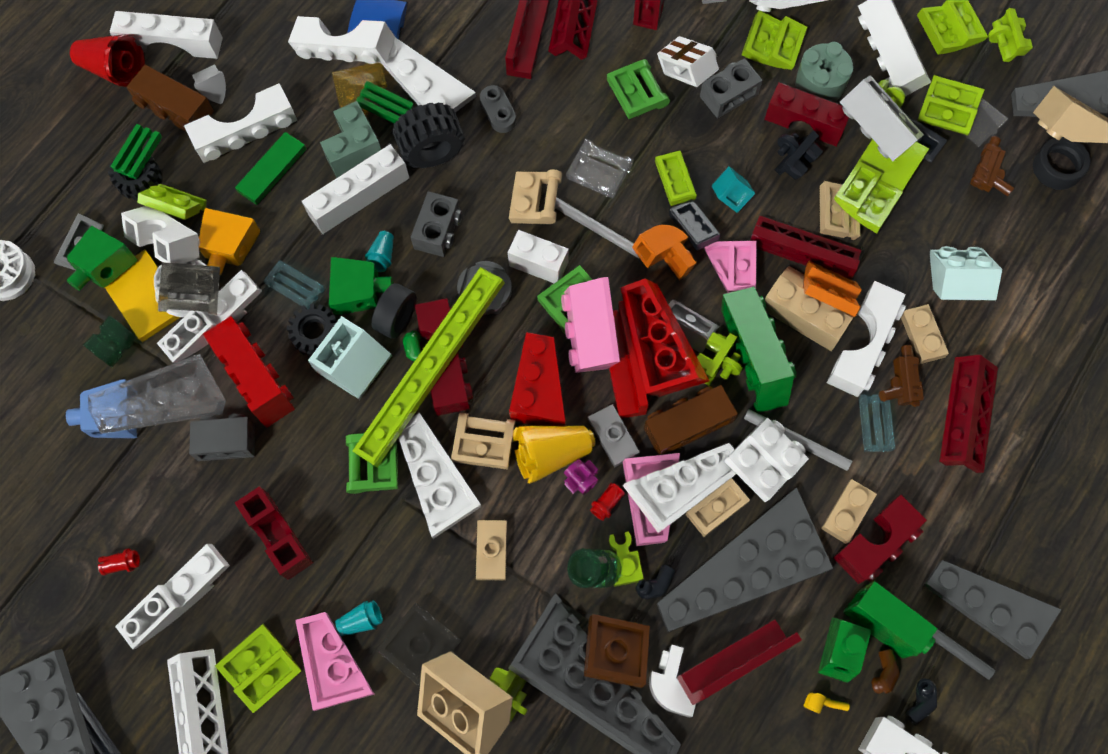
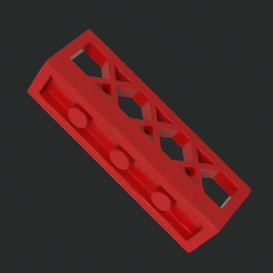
M619 301L618 310L613 311L620 362L610 367L609 372L617 413L623 419L646 415L648 401L624 301Z

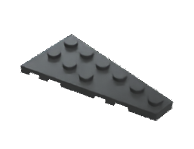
M797 487L657 603L667 632L833 569Z
M555 593L508 669L633 754H677L681 746L680 742L657 715H653L641 701V695L636 689L632 690L629 685L584 676L587 634L578 625L580 623L573 614L570 615L561 604L562 600Z
M62 649L54 650L0 676V717L25 754H95Z

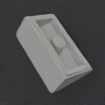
M78 213L54 263L75 270L67 261V256L91 226L102 231L104 225Z
M672 299L668 305L692 349L702 353L705 350L709 337L713 332L716 333L719 326Z

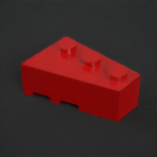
M526 332L509 409L510 419L516 420V422L535 426H565L554 337Z

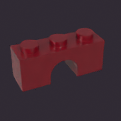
M778 82L764 120L785 128H789L790 123L793 121L805 122L819 135L817 140L837 147L849 117L844 113L842 109L844 106Z
M261 486L235 502L249 527L257 533L267 548L265 550L266 554L282 577L290 580L313 564V561L269 493Z
M902 495L895 498L873 519L884 533V540L881 545L872 544L859 534L833 557L858 584L866 579L870 583L883 572L880 566L886 560L890 563L893 562L903 552L900 546L906 540L912 543L924 532L920 527L927 520Z

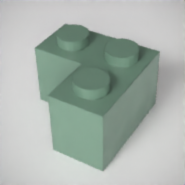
M357 101L333 111L342 133L320 142L336 178L381 150L379 141Z

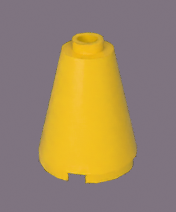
M519 426L513 431V442L519 441V449L514 450L518 467L523 478H529L527 482L529 484L590 454L592 447L595 446L594 434L585 426Z

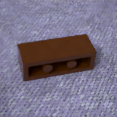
M147 65L141 68L126 87L132 95L131 100L142 109L146 107L151 109L160 119L165 120L167 118L171 120L175 126L183 131H186L184 125L204 116H211L214 112L207 97Z
M722 385L715 388L708 386L697 393L698 396L690 400L687 398L680 399L672 405L673 408L665 412L657 410L647 417L648 420L645 421L644 430L658 455L669 454L735 421L737 412Z

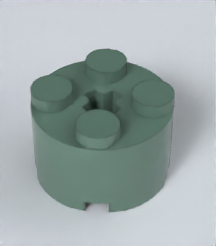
M838 42L818 44L806 50L797 72L796 89L831 102H836L844 93L853 72L851 57L842 49L841 44Z

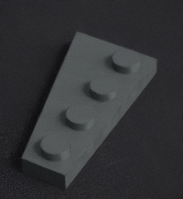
M1108 71L1015 88L1011 94L1013 116L1037 117L1033 112L1052 87L1055 86L1108 118Z
M943 560L938 562L923 585L1025 659H1030L1061 611L1059 608Z

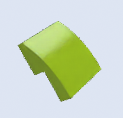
M946 0L942 6L922 8L917 14L938 55L973 46L988 38L968 0Z
M759 10L754 17L741 55L772 67L792 70L795 66L807 26L787 16L780 21Z
M934 75L917 121L969 135L985 89Z
M872 139L859 161L882 172L879 180L903 191L929 148L915 142L898 158L892 161L890 158H885L879 152V145Z
M858 161L835 195L834 200L852 218L871 231L878 233L900 199L903 191L879 180L882 172Z
M264 623L215 665L219 672L234 687L233 691L252 713H255L301 672L294 659Z

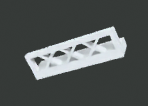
M214 649L179 653L168 659L179 754H207L210 749L217 754H228ZM192 659H206L207 671L203 677L193 671ZM201 687L210 692L211 701L206 708L197 701V693ZM205 718H208L215 725V733L211 739L202 734L201 724Z

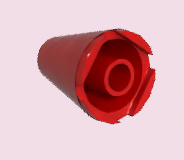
M123 34L77 40L70 48V58L75 65L120 87H127L144 66L145 62L143 49L134 41L136 39Z

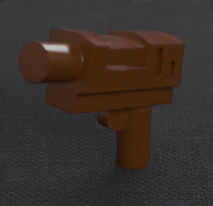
M992 136L989 143L982 150L981 160L975 168L970 184L988 193L992 187H995L1008 197L1014 190V187L1003 180L1005 171L999 169L1006 151L999 147L1001 139L997 136Z
M905 345L901 347L902 357L899 356L893 360L895 377L891 379V388L880 391L879 398L883 402L897 398L898 406L912 405L917 407L924 400L922 382H920L918 371L919 357H913L912 346Z

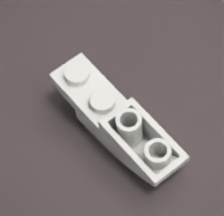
M241 270L202 308L196 305L157 344L173 363L180 362L209 344L203 333L230 316L238 322L247 314L244 308L262 292L261 289Z
M206 544L165 585H157L115 627L132 649L138 648L198 602L214 587L212 583L230 565L213 544Z

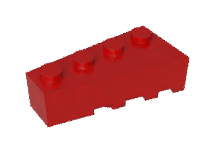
M645 278L620 287L646 394L661 397L709 382V378L659 286Z
M230 316L203 333L217 358L225 365L224 369L237 385L236 388L248 403L249 409L266 428L295 410L290 402L294 399L293 395L285 384L281 387L279 386L276 379L280 376L271 363L265 365L261 358L266 355L257 342L254 344L250 343L248 337L251 336V333L243 322L237 324L234 318Z

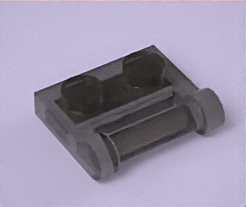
M162 262L158 311L168 312V309L187 310L217 315L220 267ZM169 293L209 295V301L169 298Z

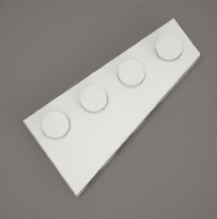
M396 37L387 63H381L418 106L439 102L443 103V105L448 104L456 112L476 97V92Z
M418 413L412 417L400 434L399 440L431 537L434 539L481 508V504L421 414Z
M730 443L660 471L657 470L639 479L626 482L623 487L659 533L736 475L724 462L734 451V448Z

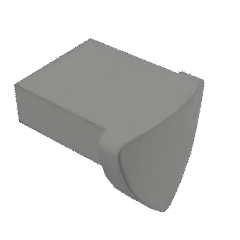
M215 64L192 75L195 81L194 87L198 92L213 102L223 103L226 92L225 77L222 71H218Z

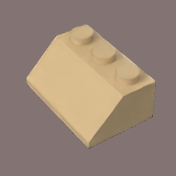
M788 266L765 298L766 313L832 352L854 316L806 295L803 288L804 274Z
M452 652L423 663L417 716L464 754H489L509 724L513 697Z

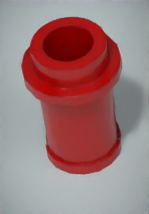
M610 483L600 498L591 503V513L602 521L605 518H610L611 510L625 495V492L616 484Z
M128 548L123 553L99 557L98 562L104 563L98 564V569L102 575L123 570L132 572L135 568L139 567L140 557L136 550Z

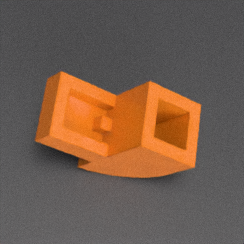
M654 226L640 234L632 246L647 268L664 259L679 280L687 276L696 265L690 251L683 246L688 236L674 226Z

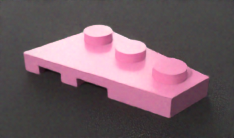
M680 453L624 459L623 467L626 482L639 479L657 470L660 471L678 463ZM628 493L637 546L668 541L670 525L658 533Z

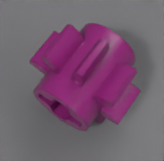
M578 459L564 471L567 477L564 485L572 494L579 490L584 495L599 482L595 477L598 474V468L590 460L584 464Z

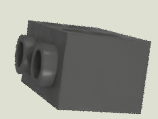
M744 58L737 63H730L723 71L716 75L713 74L702 83L700 98L718 119L759 95L763 80Z
M427 192L411 235V241L415 250L444 257L447 248H452L455 237L453 233L456 225H460L463 216L458 199ZM442 211L448 212V213H447L446 215H444V216H439V215H437L438 213H440V212H442ZM433 234L440 235L436 239H429V237Z

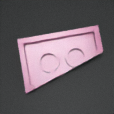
M326 612L296 620L313 711L374 695L373 690Z

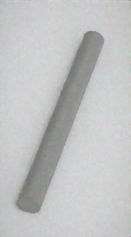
M556 197L555 209L639 258L632 248L633 242Z
M749 409L744 419L758 426L766 417ZM784 427V434L791 441L801 443L806 451L848 471L852 463L851 460Z

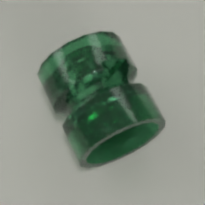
M108 316L99 326L100 333H93L83 346L113 368L123 357L121 351L129 350L138 340V337L117 320Z
M582 548L576 550L571 555L567 571L570 580L577 587L608 588L618 582L622 567L618 556L610 550Z

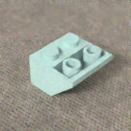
M945 246L941 247L940 250H930L933 290L941 300L997 299L1002 268L984 249L968 247L967 250H957L956 248Z
M341 316L308 361L315 372L360 400L392 355L366 331Z

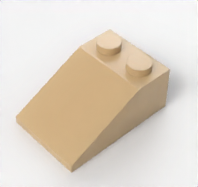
M1055 86L1052 87L1033 112L1040 119L1038 124L1045 128L1048 134L1058 140L1064 137L1071 142L1108 143V118Z

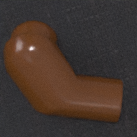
M893 649L878 652L883 671L880 677H875L871 681L874 692L878 694L892 692L899 679L900 672Z

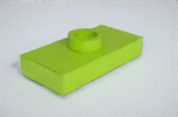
M681 151L655 157V163L670 206L684 203L691 199L696 200V192Z

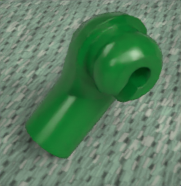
M415 330L406 333L403 338L406 357L413 362L422 351L420 347L422 336Z

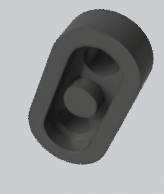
M495 85L485 87L480 93V101L492 128L499 133L511 131L516 125V115L504 90ZM506 115L505 118H500L499 116Z

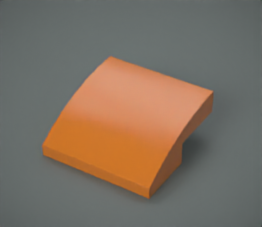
M810 260L808 261L803 281L804 293L855 317L860 309V305L856 300L861 292L859 284Z

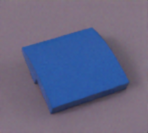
M356 0L347 33L354 30L362 20L383 21L398 39L400 28L404 26L408 3L398 0Z

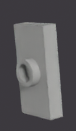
M613 404L588 416V421L614 468L621 465L624 459L634 458L640 454Z

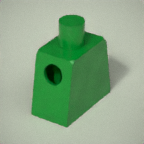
M91 226L67 256V261L76 270L67 279V282L78 291L89 281L102 288L107 287L138 260L124 243Z
M331 257L329 306L333 314L342 315L376 308L378 293H384L393 284V278L379 277L373 262Z
M833 617L818 673L846 683L850 682L862 670L871 630Z

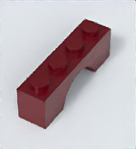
M447 298L415 305L419 330L423 340L429 341L451 310ZM459 351L431 389L433 405L437 416L470 409L468 400L473 399L470 383L465 384L463 374H467L468 369L465 357L460 358Z

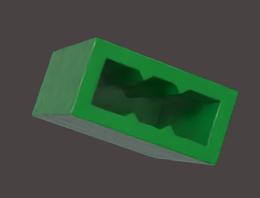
M875 581L859 589L843 612L859 626L870 629L872 636L889 649H893L902 659L911 656L916 657L921 652L926 654L936 641L932 636L938 628Z

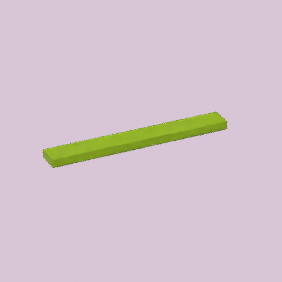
M482 267L479 268L352 451L378 468L505 284L502 278Z

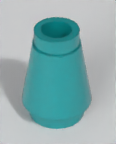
M387 231L379 232L365 255L366 261L375 263L378 272H384L391 266L394 236Z
M364 601L341 616V618L336 619L335 623L339 634L345 636L377 629V625L383 622L380 608L375 601Z

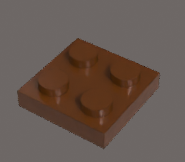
M592 614L588 625L584 676L643 688L646 685L650 626Z

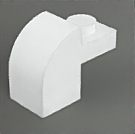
M671 645L669 650H663L659 668L663 669V674L653 671L650 673V690L653 698L662 708L690 718L693 717L695 705L691 704L681 684L676 679L684 648Z

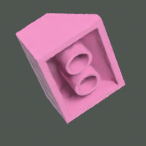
M608 277L569 286L564 291L565 295L561 297L563 311H567L568 322L565 323V333L567 339L571 338L572 349L569 350L570 365L574 366L575 373L608 369L620 362Z

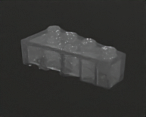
M198 354L88 395V410L100 433L103 434L205 416L223 414L226 400L202 356Z

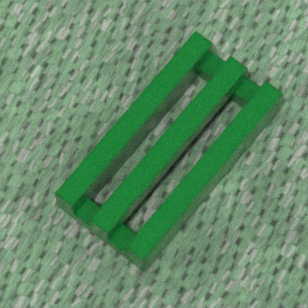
M366 81L364 89L361 90L360 96L356 99L361 108L394 124L399 120L400 116L387 111L388 109L403 115L406 111L413 108L412 102L369 81ZM365 98L379 104V106L365 100Z
M136 124L110 167L115 172L137 180L162 139L161 134L157 131L152 132L147 127L144 129L141 125ZM149 137L150 139L142 151L141 149ZM137 159L132 169L129 170L134 160Z

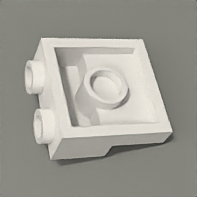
M769 418L762 421L724 460L764 502L770 500L782 485L792 478L809 459L804 454V446L797 441H791L784 434L785 429L783 425L776 420L771 421Z

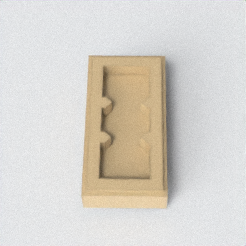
M477 521L476 580H506L507 521Z

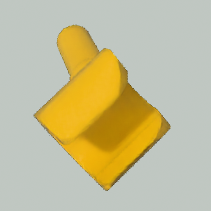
M809 693L804 703L805 708L819 714L823 705L848 711L850 707L849 703L831 700L819 693Z

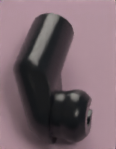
M927 678L917 682L916 704L905 713L909 721L915 726L937 708V689L934 683Z

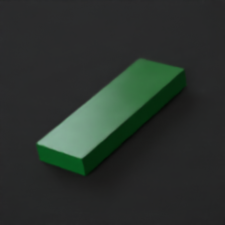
M284 132L235 187L236 191L258 205L307 150L305 144Z

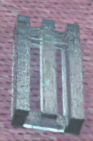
M281 260L278 261L264 280L266 285L299 305H305L307 309H310V304L313 301L316 302L318 299L317 295L325 290L323 285ZM279 271H285L286 273L290 274L296 279L312 287L313 290L310 292L309 290L305 289L304 287L300 286L299 284L280 274ZM276 278L280 280L281 282L285 283L286 285L305 295L307 298H302L301 296L297 295L296 293L277 283L273 279Z
M861 395L859 397L864 452L893 451L895 449L890 400L883 402L878 395ZM868 403H872L876 445H872ZM879 403L882 405L886 445H883Z

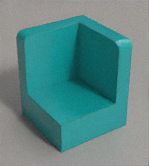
M730 166L712 184L718 199L736 213L755 195L749 182Z

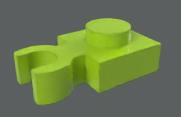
M625 532L626 542L622 545L615 542L614 534L610 535L609 538L610 547L616 551V555L609 556L614 587L636 583L644 579L638 551L629 552L632 541L629 532Z

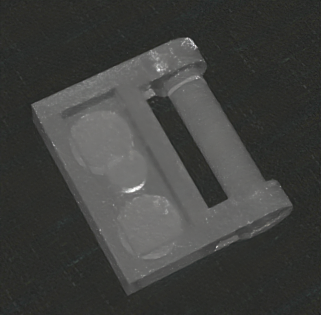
M586 139L568 169L566 178L613 199L626 174L629 173L634 159L627 156L625 158L595 146L593 141ZM592 155L594 157H597L603 161H606L610 164L619 167V169L617 170L613 167H610L587 156Z

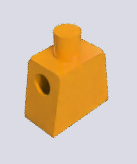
M205 208L199 235V250L205 258L209 259L207 266L213 274L221 275L226 263L236 266L241 265L257 239L260 229L252 218Z

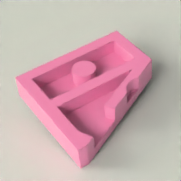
M719 241L704 247L727 293L755 287L756 289V241Z

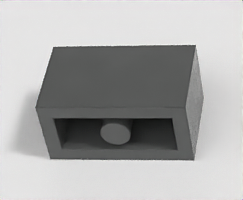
M232 414L225 419L205 416L201 417L199 421H190L189 454L197 461L255 457V424L242 414Z

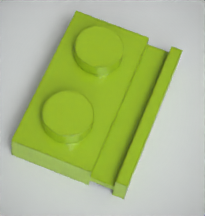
M158 184V186H151L149 189L139 192L137 203L186 220L198 214L200 210L204 211L207 200L163 184Z

